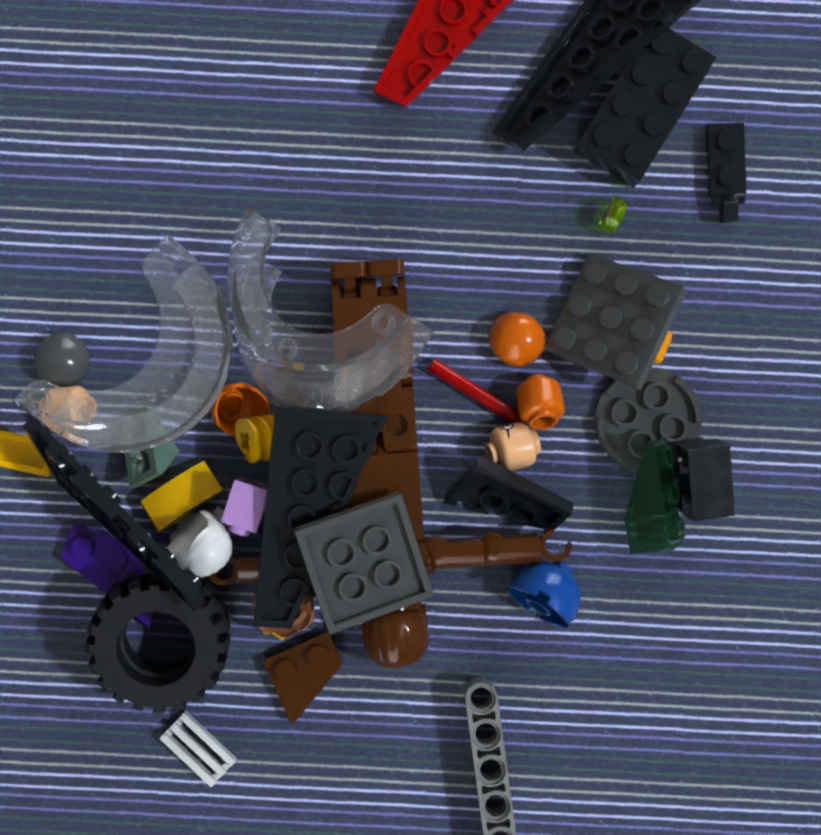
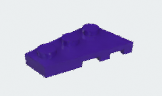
M77 523L72 525L61 555V559L104 593H107L108 589L115 582H122L126 574L134 570L141 574L146 567L115 537ZM157 611L146 612L136 616V618L150 628Z

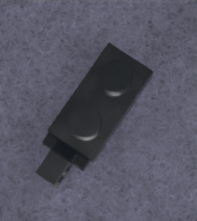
M744 123L708 124L706 126L708 197H711V205L719 204V223H734L738 221V204L745 203L746 194Z

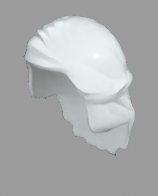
M202 510L196 514L190 512L188 518H185L177 526L176 531L169 536L170 544L166 547L178 561L177 565L183 571L188 568L196 576L202 578L217 573L229 561L233 548L232 540L226 527L218 521L216 516Z

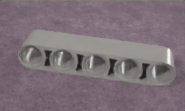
M477 676L471 678L466 683L464 699L483 835H493L495 832L504 831L508 835H516L498 696L494 684L488 678ZM477 688H486L490 691V697L486 702L476 703L471 699L472 692ZM484 723L493 725L495 727L493 735L489 738L477 736L476 730L480 725ZM489 759L496 760L500 764L498 770L491 774L485 773L480 769L482 763ZM499 795L503 797L504 803L499 808L491 809L485 804L491 796Z

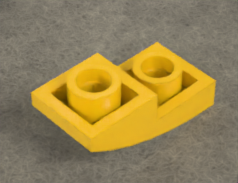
M202 461L150 493L140 501V504L159 533L189 516L190 512L220 495L223 489L206 462Z

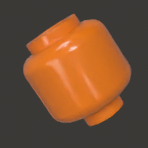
M535 374L529 376L526 381L518 386L515 394L520 420L536 430L549 429L555 426L565 413L561 385L553 378L542 374Z

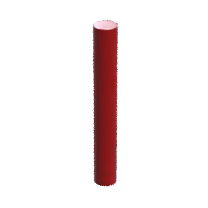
M437 359L433 360L428 368L429 372L508 422H522L518 410Z

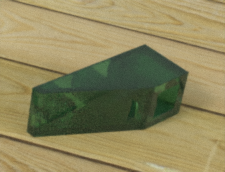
M667 437L658 438L646 443L624 517L630 554L671 551L684 543L685 524L683 519L679 517L677 505L680 499V492L677 483L673 480L672 467L674 455L671 447L668 446Z

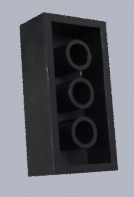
M668 28L627 63L575 147L574 152L634 188L641 181L717 57Z

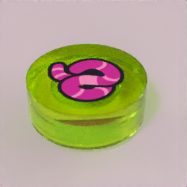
M612 196L601 215L598 228L610 234L613 233L623 219L627 208L626 201Z

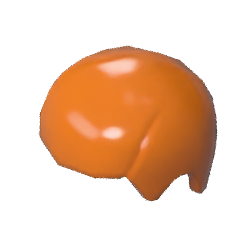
M508 311L498 316L490 326L488 343L491 350L502 362L510 366L524 367L535 362L544 351L545 334L537 320L524 312Z
M236 382L224 385L215 393L212 398L210 413L214 424L223 432L234 437L235 423L239 419L269 415L270 407L267 397L256 387L247 383Z

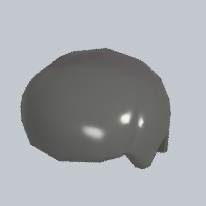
M58 332L50 335L38 345L34 354V367L40 380L51 388L73 386L86 375L90 356L84 342L75 335Z

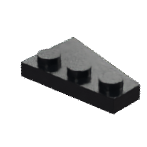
M481 456L446 492L444 499L445 504L456 506L458 501L476 506V512L487 515L490 510L509 514L511 521L541 529L549 527L556 529L572 515L574 504L484 456Z

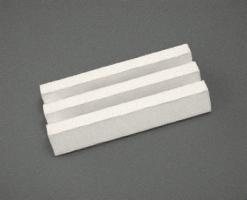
M186 710L159 738L210 787L237 760L229 750ZM185 723L225 762L222 765L217 762L180 726ZM175 733L190 749H192V750H193L208 766H210L215 772L212 774L199 760H197V759H196L181 743H179L172 735Z

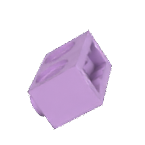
M246 477L234 480L221 519L222 523L229 525L228 531L249 537V534L257 533L263 528L267 484Z

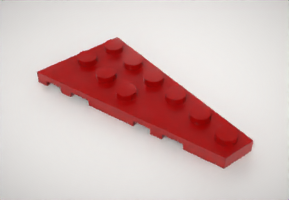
M418 0L374 88V93L406 109L514 0Z

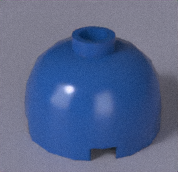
M541 561L526 565L514 576L508 588L510 596L528 612L530 607L541 613L539 619L564 629L574 620L581 604L580 587L575 578L571 576L573 570L561 561H554L553 563Z

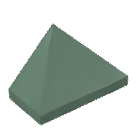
M145 409L120 423L129 486L136 488L162 475L180 451L149 409Z

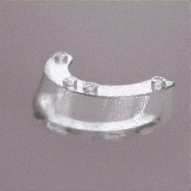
M248 207L232 242L227 275L237 347L245 368L252 379L268 396L282 405L351 411L360 408L359 405L375 396L381 397L406 374L434 331L391 304H380L355 324L333 333L309 334L290 327L276 314L270 304L273 289L282 271L265 260L266 252L280 232L281 227Z
M169 234L151 250L142 263L143 276L148 281L155 295L160 317L157 343L144 367L131 379L112 389L98 392H79L56 386L46 380H36L25 386L12 400L56 434L86 448L113 453L137 452L158 447L173 441L193 428L208 413L222 392L228 377L227 372L231 351H233L232 326L222 300L223 296L207 270Z

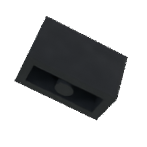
M719 439L676 444L677 455L673 456L672 463L674 473L678 477L679 490L675 492V502L681 514L691 521L735 516L730 445Z

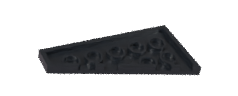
M585 0L492 133L502 142L524 152L701 0Z
M275 404L253 617L254 627L291 629L311 582L293 528L346 509L365 462L369 459L374 448L373 445L388 418L386 414Z
M34 416L22 425L61 488L194 612L206 602L199 590L203 585L199 578L190 569L187 568L183 571L177 565L178 561L166 547H160L151 534L119 505L121 499L108 485L102 487L97 482L98 478L85 464L80 465L68 448L62 443L60 444Z

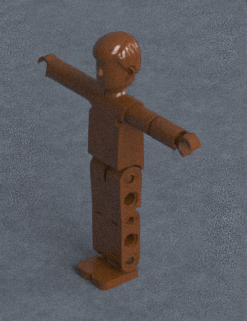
M404 259L330 264V277L334 280L331 282V295L340 389V410L379 413L388 416L376 438L371 455L366 460L357 480L358 483L349 500L348 509L399 491L403 496L427 575L436 574L435 569L485 566V564L507 565L541 562V553L546 559L556 562L568 557L572 550V543L570 541L557 553H550L545 548L547 538L555 531L554 527L546 528L540 536H538V532L502 535L491 531L480 537L446 539L442 536H432L425 540ZM392 276H397L398 287L393 285ZM381 277V286L377 289L376 278ZM356 279H361V290L356 288ZM338 280H344V289L342 290V292L340 291V283ZM232 552L229 561L234 568L233 574L223 577L218 573H214L208 577L215 584L223 586L231 584L237 577L240 584L257 583L260 552L240 554V557ZM422 601L361 623L363 646L366 654L372 661L383 668L402 669L419 661L427 650L429 632L426 618V603L422 604Z

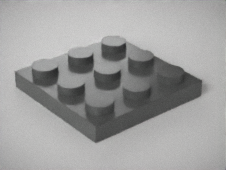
M588 253L544 350L641 390L687 290L681 285Z
M399 491L293 528L329 635L434 597L403 496Z

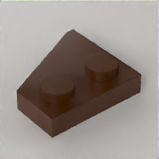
M328 630L263 659L290 723L295 722L343 664L340 653Z

